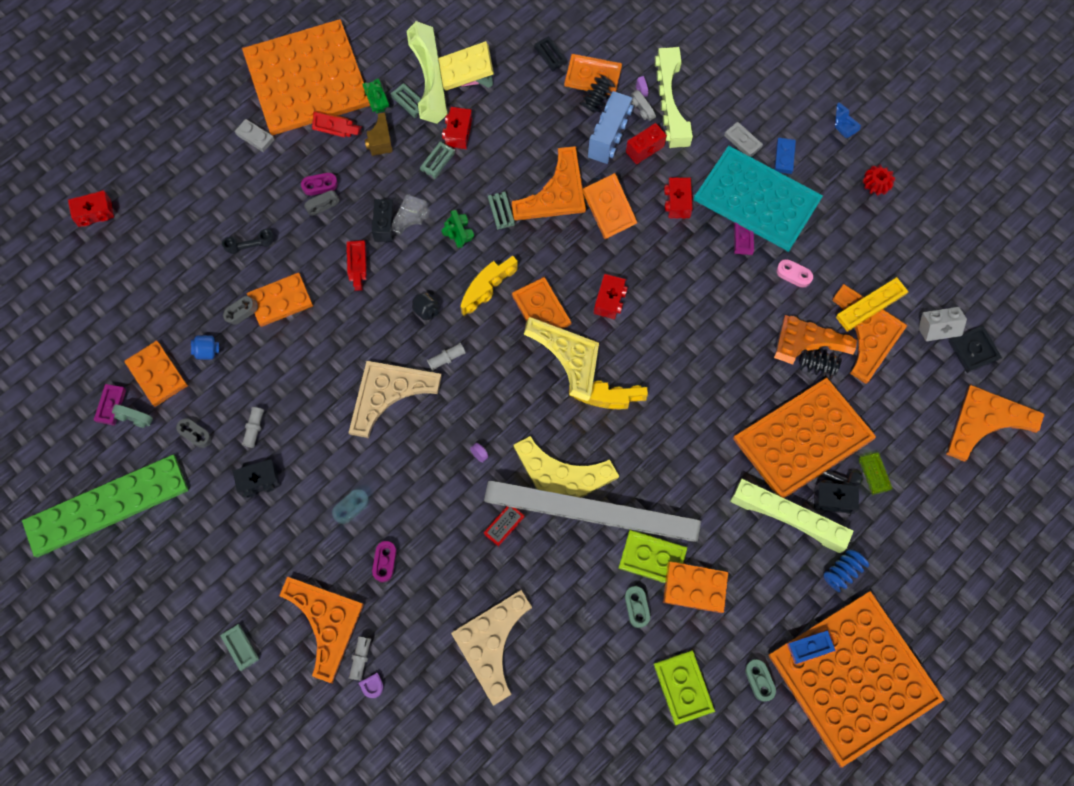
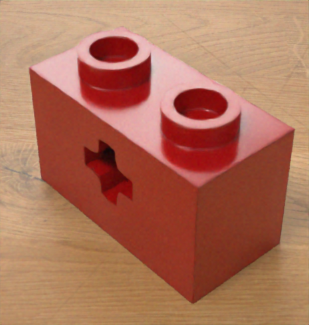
M451 107L449 114L447 113L445 118L447 127L443 129L442 139H445V144L449 147L467 149L472 124V110Z
M655 123L627 141L626 153L637 165L665 146L667 135Z
M669 178L668 185L664 186V195L668 198V201H665V212H668V218L690 219L692 213L691 178Z
M104 190L68 200L71 218L78 227L114 218L111 199Z
M604 274L595 303L594 314L614 320L617 313L621 314L623 303H620L621 297L625 298L628 289L625 286L626 279Z

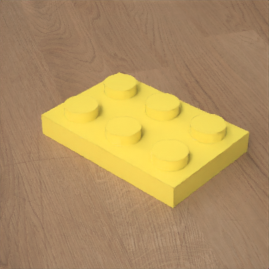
M486 41L438 58L445 91L494 74L489 45Z

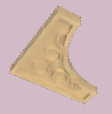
M367 361L349 434L369 438L370 432L379 416L393 403L415 394H438L441 374Z
M522 590L451 633L493 706L511 695L504 678L502 659L504 646L510 630L526 612L532 609Z

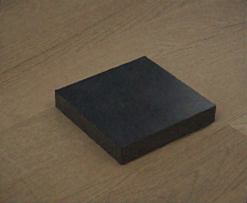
M984 326L963 333L962 336L951 338L948 341L966 373H970L1002 358Z

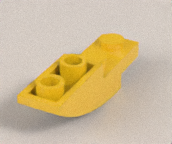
M514 256L499 266L494 261L491 262L477 275L463 297L461 303V313L463 316L474 312L481 303L488 302L493 295V286H498L504 278L512 276L517 271L518 264Z
M594 381L591 397L588 401L572 397L596 407L628 409L629 402L646 401L648 392L647 387L639 385L628 389L614 387L609 390L608 383Z

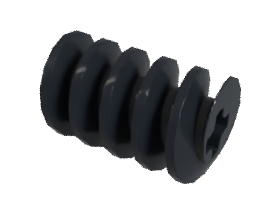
M600 73L598 74L601 78H594L597 84L591 83L590 85L593 90H587L589 96H583L586 103H579L592 113L600 112L598 105L604 106L601 100H608L605 93L611 94L612 92L609 87H616L611 80Z
M806 349L801 352L799 358L800 370L807 366V372L810 373L814 368L815 375L822 371V377H825L829 373V379L831 380L837 375L842 362V358H839L837 361L834 355L829 359L828 353L822 356L821 351H817L814 355V350L807 352Z

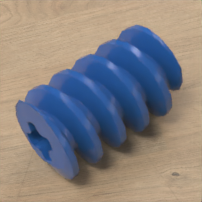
M848 550L845 552V555L840 557V561H836L834 566L829 568V572L826 571L823 577L835 591L841 592L839 587L847 589L845 581L852 584L853 580L850 576L858 578L856 570L863 573L864 569L861 565L868 568L869 563L859 552Z

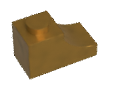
M385 112L379 113L374 128L366 131L368 138L365 139L366 149H370L372 156L392 152Z

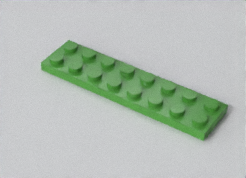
M171 455L26 518L22 522L33 556L38 558L189 490L176 456Z

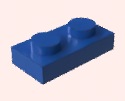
M777 139L774 170L779 173L792 174L796 140Z
M828 630L787 644L795 664L836 651Z

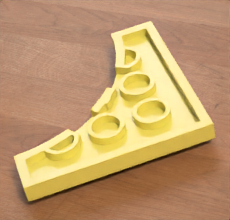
M529 317L526 322L524 335L543 344L559 359L569 378L570 395L588 401L592 392L599 343Z
M531 436L513 445L537 490L582 498L619 478L610 460L590 466L565 464L545 454L535 444Z

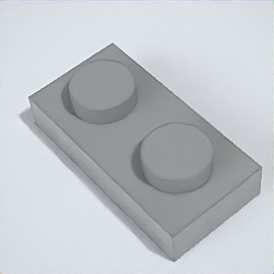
M247 119L235 130L238 137L263 153L274 141L272 135Z
M736 122L724 134L729 141L749 157L758 152L763 145L739 122Z

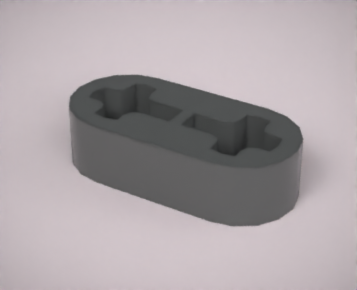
M327 191L308 200L304 207L309 215H316L337 205L339 198L335 191Z
M248 296L242 297L225 309L223 314L224 320L233 325L239 324L256 312L258 308L257 301Z
M182 419L178 422L176 429L182 437L199 448H205L210 445L212 438L205 429L190 419ZM189 426L193 431L191 433L187 430L184 431L183 427ZM196 435L204 436L205 440L199 441Z

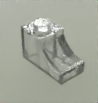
M406 194L392 223L394 233L401 235L407 227L414 224L421 225L423 220H426L429 215L427 201Z

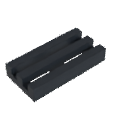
M549 36L534 44V48L552 72L556 68H561V65L565 66L567 64L566 58ZM546 42H547V44L550 46V48L553 50V52L556 54V56L559 58L560 61H558V60L555 58V56L553 55L552 51L546 46V44H545Z

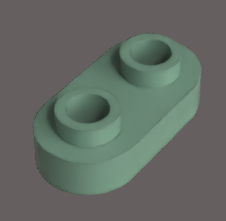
M117 404L114 405L112 413L115 414L114 418L121 421H126V419L133 421L135 426L141 428L150 426L153 420L147 414Z
M633 586L625 593L628 617L632 626L643 628L650 621L646 595L643 589ZM636 594L638 600L633 601L631 595ZM637 614L642 615L643 620L637 621L635 616Z
M752 660L747 663L745 674L755 697L763 702L772 700L776 694V688L765 663L761 660ZM753 667H756L759 672L757 675L753 674ZM762 687H765L767 689L766 695H763L760 690Z

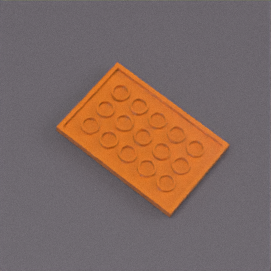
M825 378L735 435L733 440L774 493L782 498H786L875 440L876 436L828 378Z

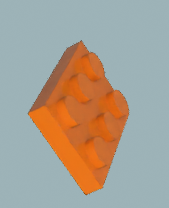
M572 54L564 86L585 91L588 89L593 90L590 85L591 83L597 84L594 78H601L598 74L600 73L614 83L616 87H609L611 92H616L622 63Z
M615 173L582 189L604 239L637 224Z
M299 273L247 293L248 297L257 301L258 308L255 316L260 327L313 307Z
M545 277L512 293V297L526 321L531 317L561 329L571 325L569 317Z
M155 341L124 361L154 407L188 386L158 341Z
M668 562L663 603L724 613L728 572Z

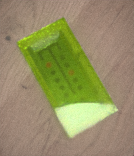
M879 452L859 458L872 496L893 489Z

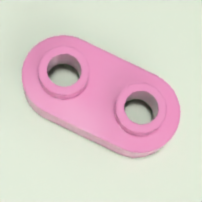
M782 260L777 267L779 277L798 287H807L813 280V274L809 269L791 260Z

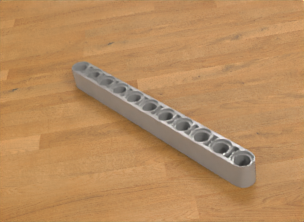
M495 481L487 482L484 501L487 503L698 542L701 525L699 520Z

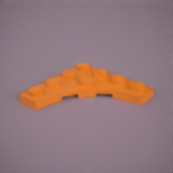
M576 147L558 148V162L555 174L543 187V190L536 195L512 201L514 221L585 213L586 208Z
M843 284L832 301L845 310L864 297ZM881 310L857 325L855 330L858 338V356L850 374L867 384L907 325L885 310Z
M785 315L774 358L793 364L796 357L804 349L809 351L819 349L822 346H828L830 350L853 355L856 350L857 340L850 335H842L832 329H825L812 322L807 323L799 320L797 317Z
M970 385L967 387L946 455L965 462L968 460L973 447L982 437L1002 428L1012 427L1037 433L1040 431L1044 413Z
M287 577L279 596L295 604L306 615L316 636L317 654L312 677L333 684L364 604Z

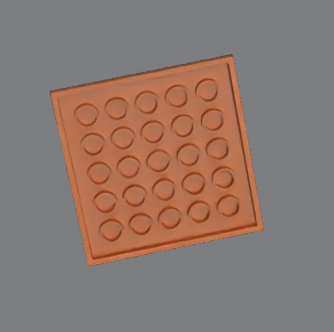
M341 19L242 48L269 132L272 136L312 124L314 111L338 116L370 106L362 85L364 82Z
M871 591L768 655L839 767H844L944 701V698ZM828 630L836 651L795 664L787 644Z

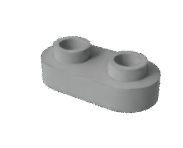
M636 90L631 93L633 97L632 104L635 108L638 106L644 120L647 119L649 122L656 118L652 107L641 92Z

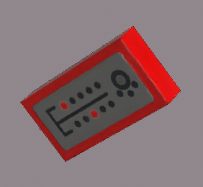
M506 507L486 529L484 535L499 547L525 516L516 508Z

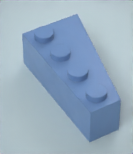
M612 91L605 110L600 116L599 124L595 126L594 135L592 134L590 137L588 158L608 164L610 158H614L616 153L615 145L620 143L622 138L621 131L626 129L628 123L627 116H631L634 105H631L633 97Z

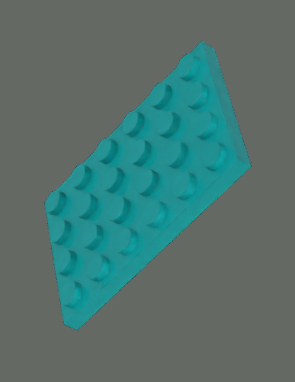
M728 145L693 200L789 252L823 195Z

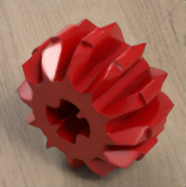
M881 164L877 167L873 165L870 170L868 169L863 179V183L866 184L865 189H870V194L875 192L877 196L881 193L885 195L890 191L895 181V177L892 176L893 171H888V166L882 168Z

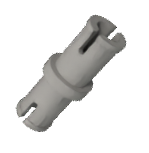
M461 343L446 351L445 349L442 350V353L427 360L433 371L445 363H451V360L466 352Z
M251 408L249 421L245 425L246 432L242 443L243 446L255 447L257 434L261 430L260 422L264 412L263 409Z
M358 636L355 654L351 658L353 662L349 679L362 681L365 662H368L367 653L371 639Z

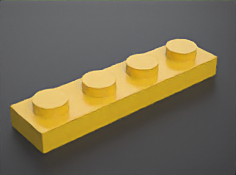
M896 277L837 314L836 318L848 332L905 296L908 290Z

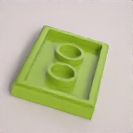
M629 530L618 569L665 583L668 562L683 564L687 547Z
M693 651L653 664L674 725L715 712Z

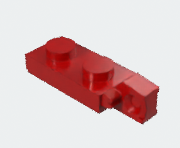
M314 111L313 130L341 137L361 134L362 127L353 125V121L348 118Z
M365 240L346 242L347 275L349 281H353L355 291L362 290V280H366L367 276Z

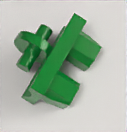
M379 78L370 83H362L372 112H384L385 108L389 107Z
M456 210L450 212V218L444 222L445 227L441 232L443 236H449L450 239H454L457 248H462L465 242L472 241L474 233L472 229L464 230L463 226L468 224L466 214H458Z

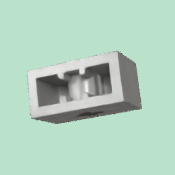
M960 307L923 312L919 331L925 341L962 336L967 318Z

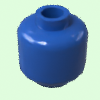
M196 335L194 340H191V355H194L197 360H212L215 357V353H219V342H215V338L212 335Z

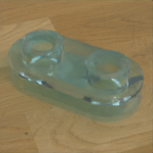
M362 490L352 491L333 508V518L340 524L350 522L368 506L369 499L367 494ZM358 498L362 499L360 504H356ZM341 512H347L345 517H340Z

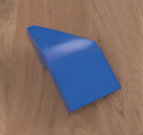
M839 102L836 109L835 128L847 139L858 132L861 125L849 116V110Z

